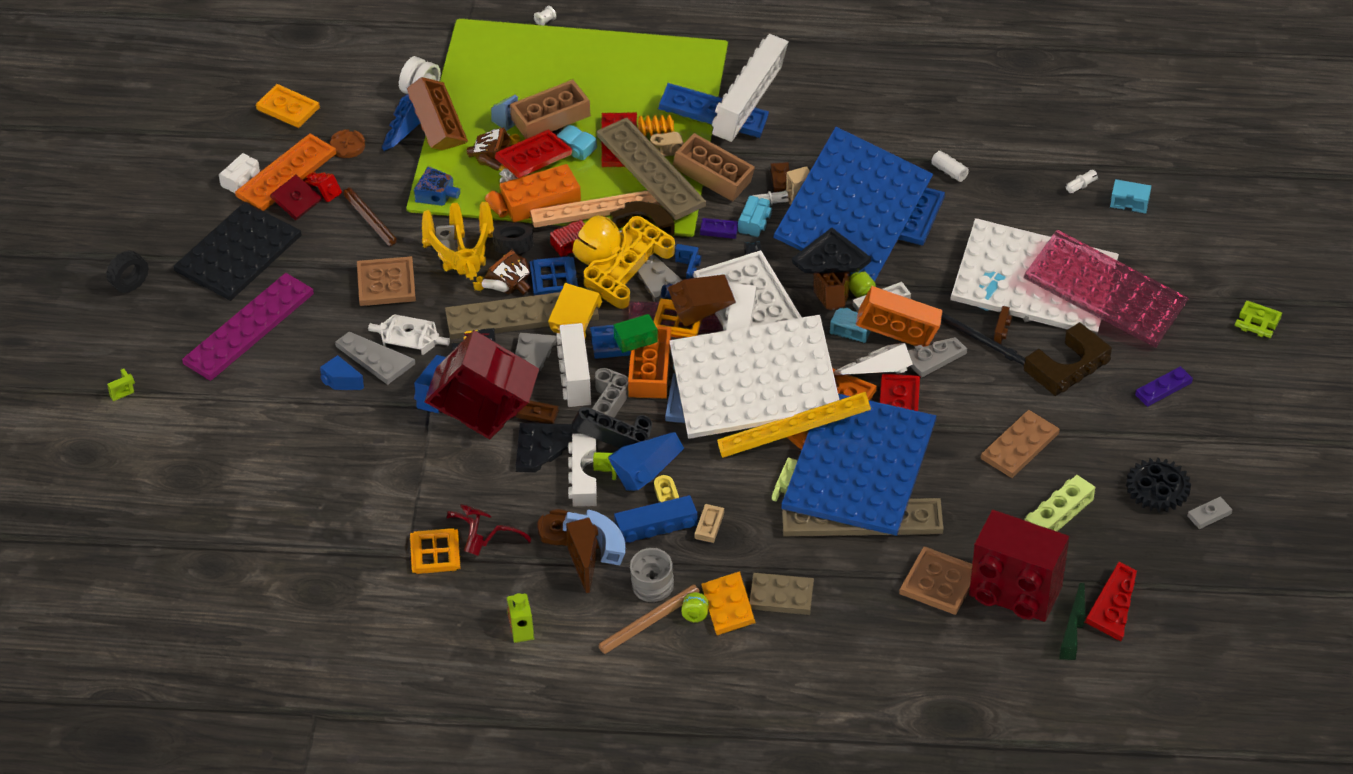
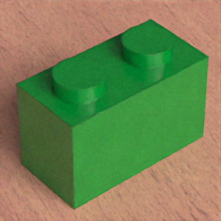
M649 314L613 324L614 339L622 353L658 342V329Z

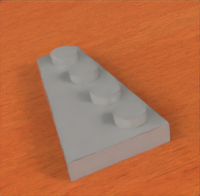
M654 254L637 271L639 279L643 281L646 290L652 295L654 303L661 300L660 293L664 284L670 283L674 285L682 281Z
M520 333L515 354L538 367L541 371L545 359L549 357L553 345L555 346L557 342V336Z

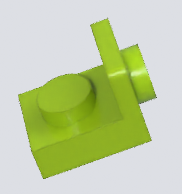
M125 369L120 370L122 378L107 384L112 401L134 393V378L131 374H127Z
M594 452V471H612V480H616L617 473L608 459L613 453Z

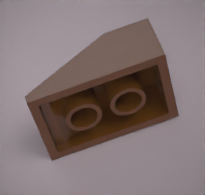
M725 274L684 279L667 287L677 315L685 327L736 303Z
M588 517L566 523L567 549L586 593H589L596 563V549L599 548L596 538L598 536L597 527L595 524L592 525Z

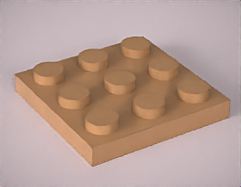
M412 256L357 261L360 306L416 301Z
M924 546L902 584L900 594L956 615L970 590L972 564Z

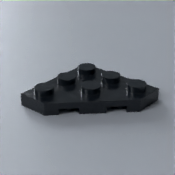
M832 227L792 258V263L804 273L859 272L871 262L869 255Z
M520 423L516 472L536 473L543 464L548 461L552 462L562 455V451L569 447L568 443L572 442V434H578V431L573 428L572 424Z

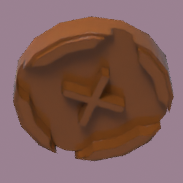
M342 130L331 137L330 145L336 148L337 157L352 158L361 154L365 149V138L358 131L349 132V130Z

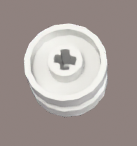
M411 57L402 68L399 78V89L401 92L409 94L407 88L421 77L439 81V66L428 61L426 62L419 57Z

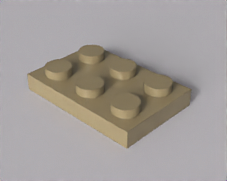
M753 573L750 595L751 609L810 615L814 578Z

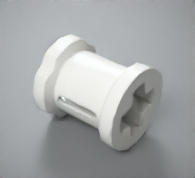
M547 6L545 10L534 14V20L537 25L543 26L546 22L555 20L557 17L551 6Z

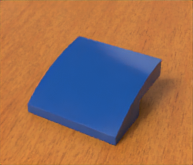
M613 325L590 327L595 359L631 355V351L621 352L614 339Z

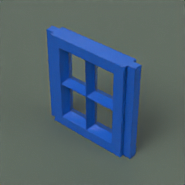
M574 257L530 261L534 296L561 292L563 286H557L556 279L566 278L568 284L578 286ZM554 266H565V273L555 274ZM551 267L552 274L542 275L541 268ZM542 280H553V287L543 288Z

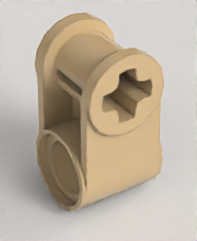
M678 132L655 134L650 138V142L664 157L675 155L676 151L684 144Z

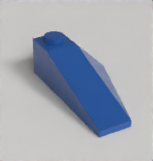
M409 94L401 98L394 112L396 118L390 123L392 129L387 133L382 146L384 151L394 147L421 123L415 113L414 105L409 99Z
M672 432L632 445L623 446L610 455L608 459L626 491L639 490L653 480L684 447L677 434Z

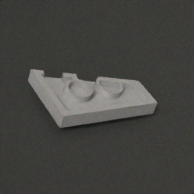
M956 337L936 341L930 346L923 347L918 345L915 346V349L908 350L913 364L910 367L922 378L967 354V348Z

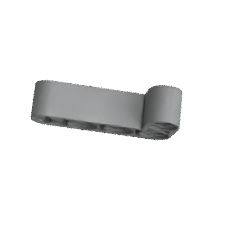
M600 368L595 372V388L597 392L601 393V396L592 409L614 418L628 398V377L607 368Z

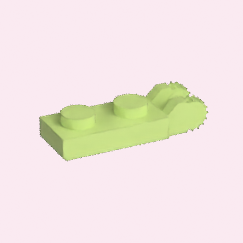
M787 458L772 495L773 501H777L781 492L786 494L798 460Z

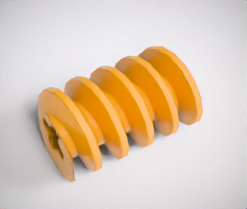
M647 115L645 121L642 116H639L638 130L645 137L648 133L652 136L655 133L662 134L663 132L665 134L674 132V120H672L671 115H668L666 120L663 115L660 116L659 120L656 115L653 116L652 120Z

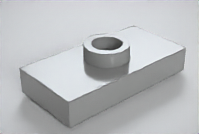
M1221 496L1188 511V517L1198 529L1232 514L1231 507Z

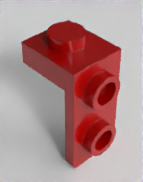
M313 172L306 176L307 179L304 180L309 186H318L325 202H330L343 193L334 174Z

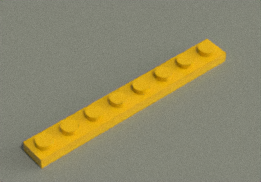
M866 392L795 414L792 417L718 439L722 458L869 411L871 407Z

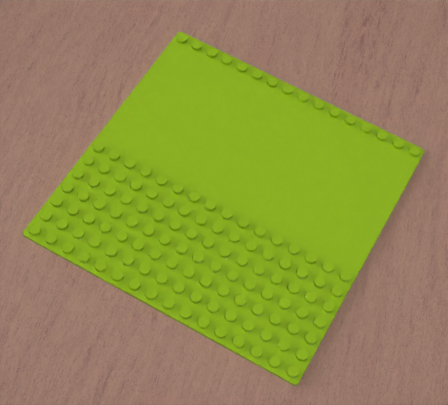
M457 19L440 82L445 84L468 142L446 150H438L429 146L428 139L425 136L406 207L407 212L423 214L424 211L430 210L433 215L449 216L451 204L458 203L462 217L479 218L481 202H486L485 196L491 191L500 193L499 184L502 176L499 173L501 170L497 171L489 166L480 165L475 157L470 158L468 156L467 148L475 146L477 136L501 128L492 122L491 108L510 96L517 95L519 101L570 80H574L590 100L591 116L569 125L593 135L596 138L597 148L584 160H579L569 155L527 175L567 164L580 185L581 201L648 191L626 167H602V141L597 137V131L602 129V113L637 112V129L639 116H642L645 121L647 115H649L651 120L654 115L657 116L658 120L661 115L664 116L665 120L668 115H671L672 120H674V132H678L681 135L683 143L694 133L711 142L712 124L666 112L658 108L668 83L719 97L728 42L715 39ZM516 125L506 131L509 136L518 134L520 142L526 139ZM648 133L646 138L650 141L651 136ZM675 155L665 156V158L671 163V165H673ZM427 167H431L453 177V186L460 188V196L458 199L449 197L443 206L415 202L414 188ZM679 172L702 195L703 185ZM491 209L493 220L512 221L509 214L500 218ZM699 210L677 220L672 217L675 222V235L673 236L693 237L695 235ZM531 218L518 221L524 223H533ZM583 219L582 221L586 223L589 219ZM576 221L565 222V223H559V224H553V225L567 226V225H569L570 223L576 222Z

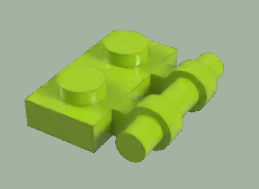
M1246 300L1239 316L1244 321L1237 319L1235 326L1245 332L1257 333L1259 337L1271 338L1273 331L1267 328L1276 329L1282 312ZM1251 322L1259 324L1261 326H1256L1254 324H1251Z

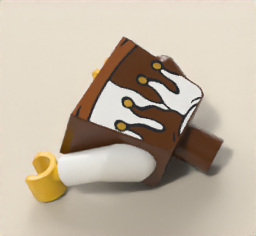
M504 127L494 129L477 136L475 146L468 147L467 154L470 158L475 157L480 165H486L497 171H502L506 167L495 159L496 152L519 143L520 136L518 134L509 136Z
M512 249L488 269L484 280L481 276L476 278L477 282H473L474 289L480 291L488 288L505 292L506 294H511L517 289L523 295L527 294L531 289L525 282L530 274L527 260L524 257L518 256Z

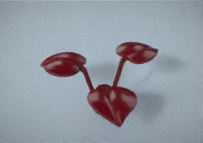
M460 504V507L466 515L447 511L446 519L462 518L470 525L469 536L464 548L466 552L479 556L482 546L486 547L489 540L498 530L516 532L524 536L531 543L530 536L522 530L500 524L483 540L484 536L476 534L480 515L490 519L492 516L482 510L474 509L464 504ZM475 514L476 520L469 517L468 515Z

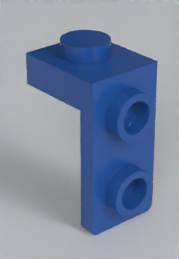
M677 244L675 248V262L689 264L686 279L694 278V271H697L696 266H700L701 255H698V247Z

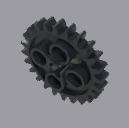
M1149 458L1148 463L1142 460L1141 465L1136 463L1135 468H1131L1130 473L1127 475V493H1131V499L1136 498L1135 504L1143 503L1142 508L1149 506L1150 511L1153 508H1157V511L1160 512L1161 508H1164L1168 512L1169 507L1176 510V505L1181 507L1183 502H1187V497L1190 495L1191 483L1189 482L1190 477L1186 476L1187 471H1181V465L1175 467L1174 461L1168 464L1167 459L1161 462L1157 458L1156 462Z

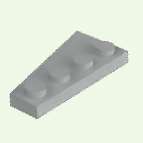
M352 332L346 333L335 341L338 349L387 385L415 365V359Z

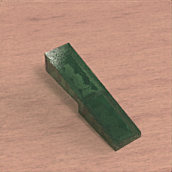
M1080 583L1060 649L1059 659L1076 660L1078 648L1077 628H1084L1085 583Z

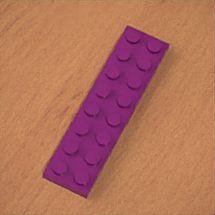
M287 273L283 274L182 359L183 364L206 379L213 380L314 294L313 288Z

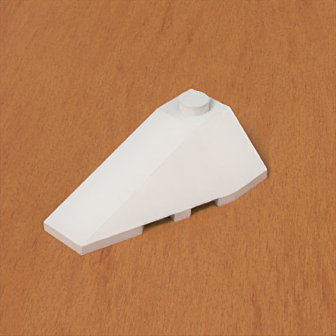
M905 343L891 344L869 353V356L857 359V364L852 362L833 371V374L847 375L896 372V374L907 371L906 367L913 364Z

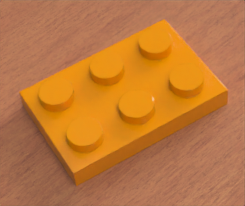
M278 84L256 103L257 110L297 128H300L320 108L319 102Z
M740 571L701 584L704 595L709 602L708 609L716 635L756 623Z

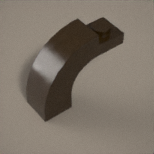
M644 201L626 202L624 209L610 212V220L616 224L618 229L623 228L632 217L640 216L670 236L675 235V222L671 215L664 208L656 204Z

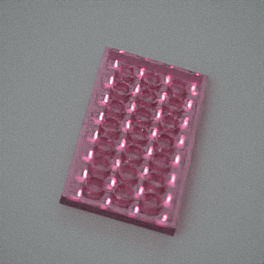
M1058 229L1023 277L1157 348L1189 299L1181 293Z

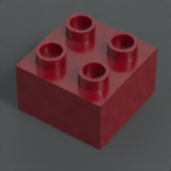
M992 509L974 544L969 595L975 597L983 605H998L1014 611L1017 616L1023 619L1035 618L1046 622L1063 586L1070 536Z

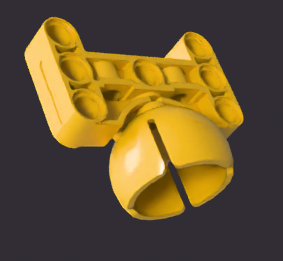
M602 215L593 216L578 233L579 238L587 242L588 245L579 239H576L573 245L575 257L582 263L589 265L584 270L585 287L600 293L601 298L619 309L627 308L630 304V290L625 284L651 255L655 253L664 259H668L675 252L674 238L640 216L632 217L622 228V232L619 231L616 224L609 218Z

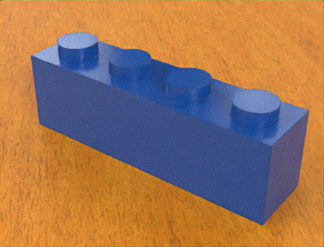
M689 495L614 513V523L623 534L625 543L634 542L635 540L651 538L656 535L697 526V511Z

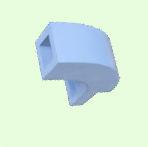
M588 509L585 515L567 512L563 522V531H567L566 523L589 517L592 525L595 524L598 530L596 538L601 549V562L621 565L625 555V540L620 529L613 521L598 512Z

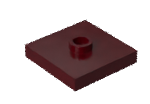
M297 174L270 195V198L295 221L322 199Z

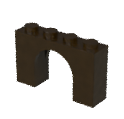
M1081 322L1066 330L1065 344L1082 358L1079 362L1061 364L1052 360L1040 349L1025 357L1024 371L1054 396L1067 391L1069 387L1079 383L1084 377L1093 374L1096 369L1108 364L1111 360L1112 347Z

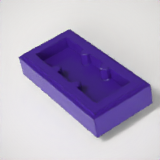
M702 218L700 235L736 239L738 221Z

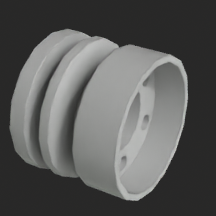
M658 548L643 549L633 556L630 562V574L634 594L646 602H658L667 598L674 587L673 564L670 556Z

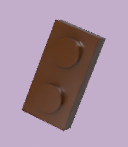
M771 163L770 169L774 193L786 191L787 172L790 171L789 163Z
M1002 306L995 329L994 341L1002 344L1003 339H1007L1008 328L1006 327L1011 325L1012 315H1009L1010 307Z
M529 400V403L516 414V418L554 424L559 407Z

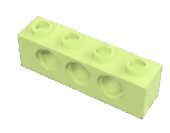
M1076 475L1071 480H1067L1060 490L1054 491L1046 502L1043 501L1039 505L1038 509L1033 513L1030 512L1026 516L1025 521L1058 531L1094 500L1095 486Z

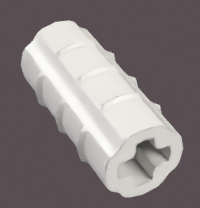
M938 151L932 157V165L942 170L945 174L950 175L951 178L961 182L967 177L969 169L956 161V159L951 158L948 154Z

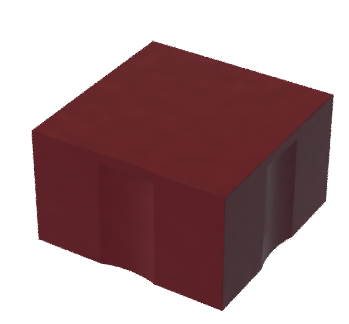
M473 330L436 367L424 402L444 414L461 421L470 429L490 440L504 427L507 420L514 417L529 403L539 368Z

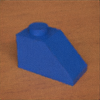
M338 355L320 367L322 382L334 390H362L364 388L363 375Z

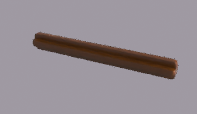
M350 187L344 189L343 195L387 245L392 246L396 244V237Z

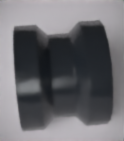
M755 241L754 243L744 242L745 255L761 250L760 241Z

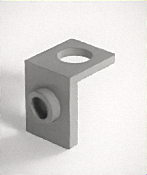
M454 225L437 226L436 237L447 248L457 251L454 241ZM444 230L450 231L446 236L440 235Z

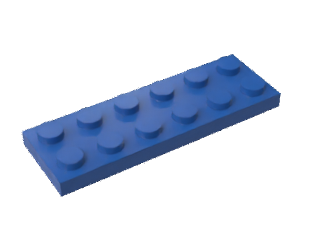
M668 83L658 109L712 124L715 116H717L715 112L719 102L722 103L723 98ZM754 108L739 132L761 138L769 111Z

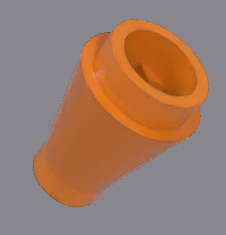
M491 191L485 196V201L488 202L490 209L497 213L500 218L508 214L509 211L500 193Z

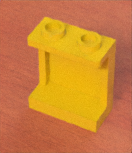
M565 283L548 320L551 330L555 333H560V325L582 323L585 339V331L596 307L600 308L602 303L600 293Z

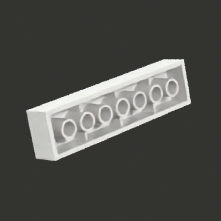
M769 34L766 39H762L753 57L749 58L747 66L743 67L741 75L736 77L735 83L731 84L728 94L725 93L722 103H718L715 110L717 116H715L712 122L714 127L713 135L730 142L733 141L780 71L788 41Z

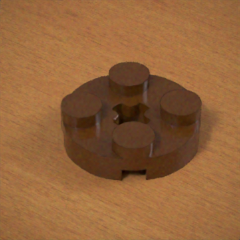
M555 509L549 511L550 514L546 516L542 515L538 521L540 540L551 545L567 546V531H563V522L568 511ZM557 525H560V527H561V529H554V528H556Z

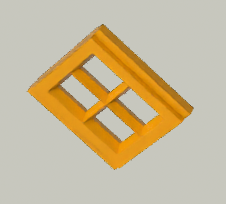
M661 298L653 321L655 326L671 327V337L686 338L697 336L702 319L693 323L691 330L678 328L679 322H682L678 315L676 317L663 314L665 309L676 311L672 300ZM661 320L675 321L674 327L660 325Z
M458 529L414 531V533H410L412 573L457 571L456 569H460ZM447 538L448 547L437 548L436 539ZM432 539L433 549H422L421 540ZM437 553H448L449 562L438 563ZM433 554L434 563L423 564L422 555Z

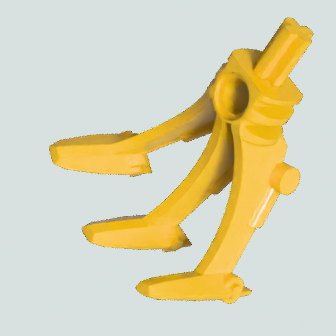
M481 202L479 233L481 235L476 246L472 249H466L462 240L465 231L458 203L451 204L449 225H454L455 227L454 239H457L458 251L447 248L435 236L430 210L423 212L424 248L433 246L443 261V268L446 272L454 269L457 270L459 275L465 274L466 278L474 280L473 277L477 276L476 272H479L480 266H485V244L487 237L493 238L492 233L494 230L493 218L488 202Z

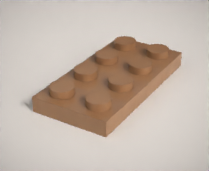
M1028 410L981 454V459L1013 478L1059 434L1060 429Z

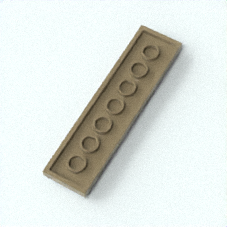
M624 118L597 131V137L675 220L706 206V200L628 118Z
M561 292L445 307L450 340L464 338L466 331L495 328V333L547 327L549 326L548 320ZM597 307L595 308L590 321L599 320V313Z
M941 498L910 499L898 535L943 534ZM782 509L783 536L891 535Z

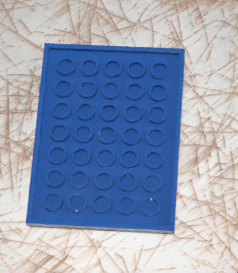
M835 127L774 233L773 238L802 251L832 227L871 257V262L861 269L859 273H868L875 282L933 174Z
M838 394L839 400L850 397L847 395ZM868 400L871 410L809 430L784 496L782 509L897 536L936 422V415Z

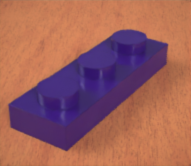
M1180 366L1138 388L1135 395L1148 407L1191 384L1193 378Z

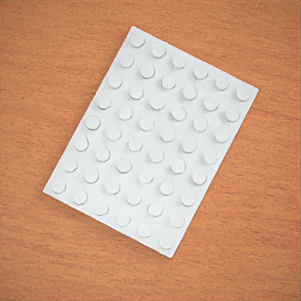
M975 218L950 300L996 312H1001L1002 306L1010 307L1009 315L1020 318L1028 316V320L1064 329H1070L1081 322L1097 335L1119 254ZM985 272H996L991 279L988 276H983ZM998 273L1005 276L1004 280L997 281L998 288L988 300L985 299L987 295L985 289L992 280H995V276Z
M820 315L669 340L688 439L758 427L839 400Z

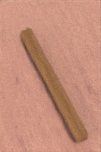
M696 585L689 586L600 642V651L604 654L608 653L682 606L683 599L687 594L699 593L698 587Z

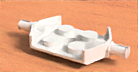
M392 315L381 325L370 323L368 331L381 334L383 346L386 347V343L420 349L421 355L427 353L437 344L448 346L450 343V338L439 337L434 322Z

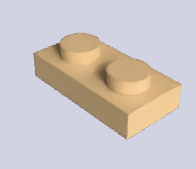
M705 504L695 531V539L714 543L724 516V508Z

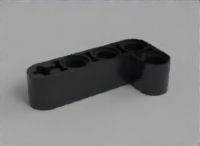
M581 407L572 422V426L580 433L621 448L648 440L652 421L647 416L639 415L633 425H630L591 408Z

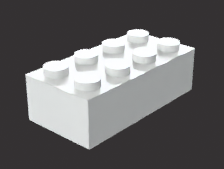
M583 324L560 325V333H556L557 345L561 344V346H557L558 358H562V360H559V368L561 373L564 372V374H561V384L563 387H566L562 388L563 399H567L568 407L591 405L590 375Z

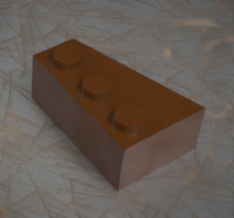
M813 273L814 293L828 310H838L839 307H845L850 291V273Z

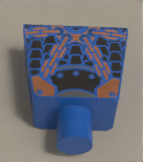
M427 167L414 188L415 202L443 206L449 197L459 198L460 188L453 186V177L451 175Z

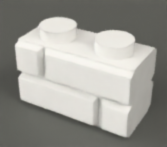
M242 153L219 174L220 185L235 193L236 190L260 172L259 162Z

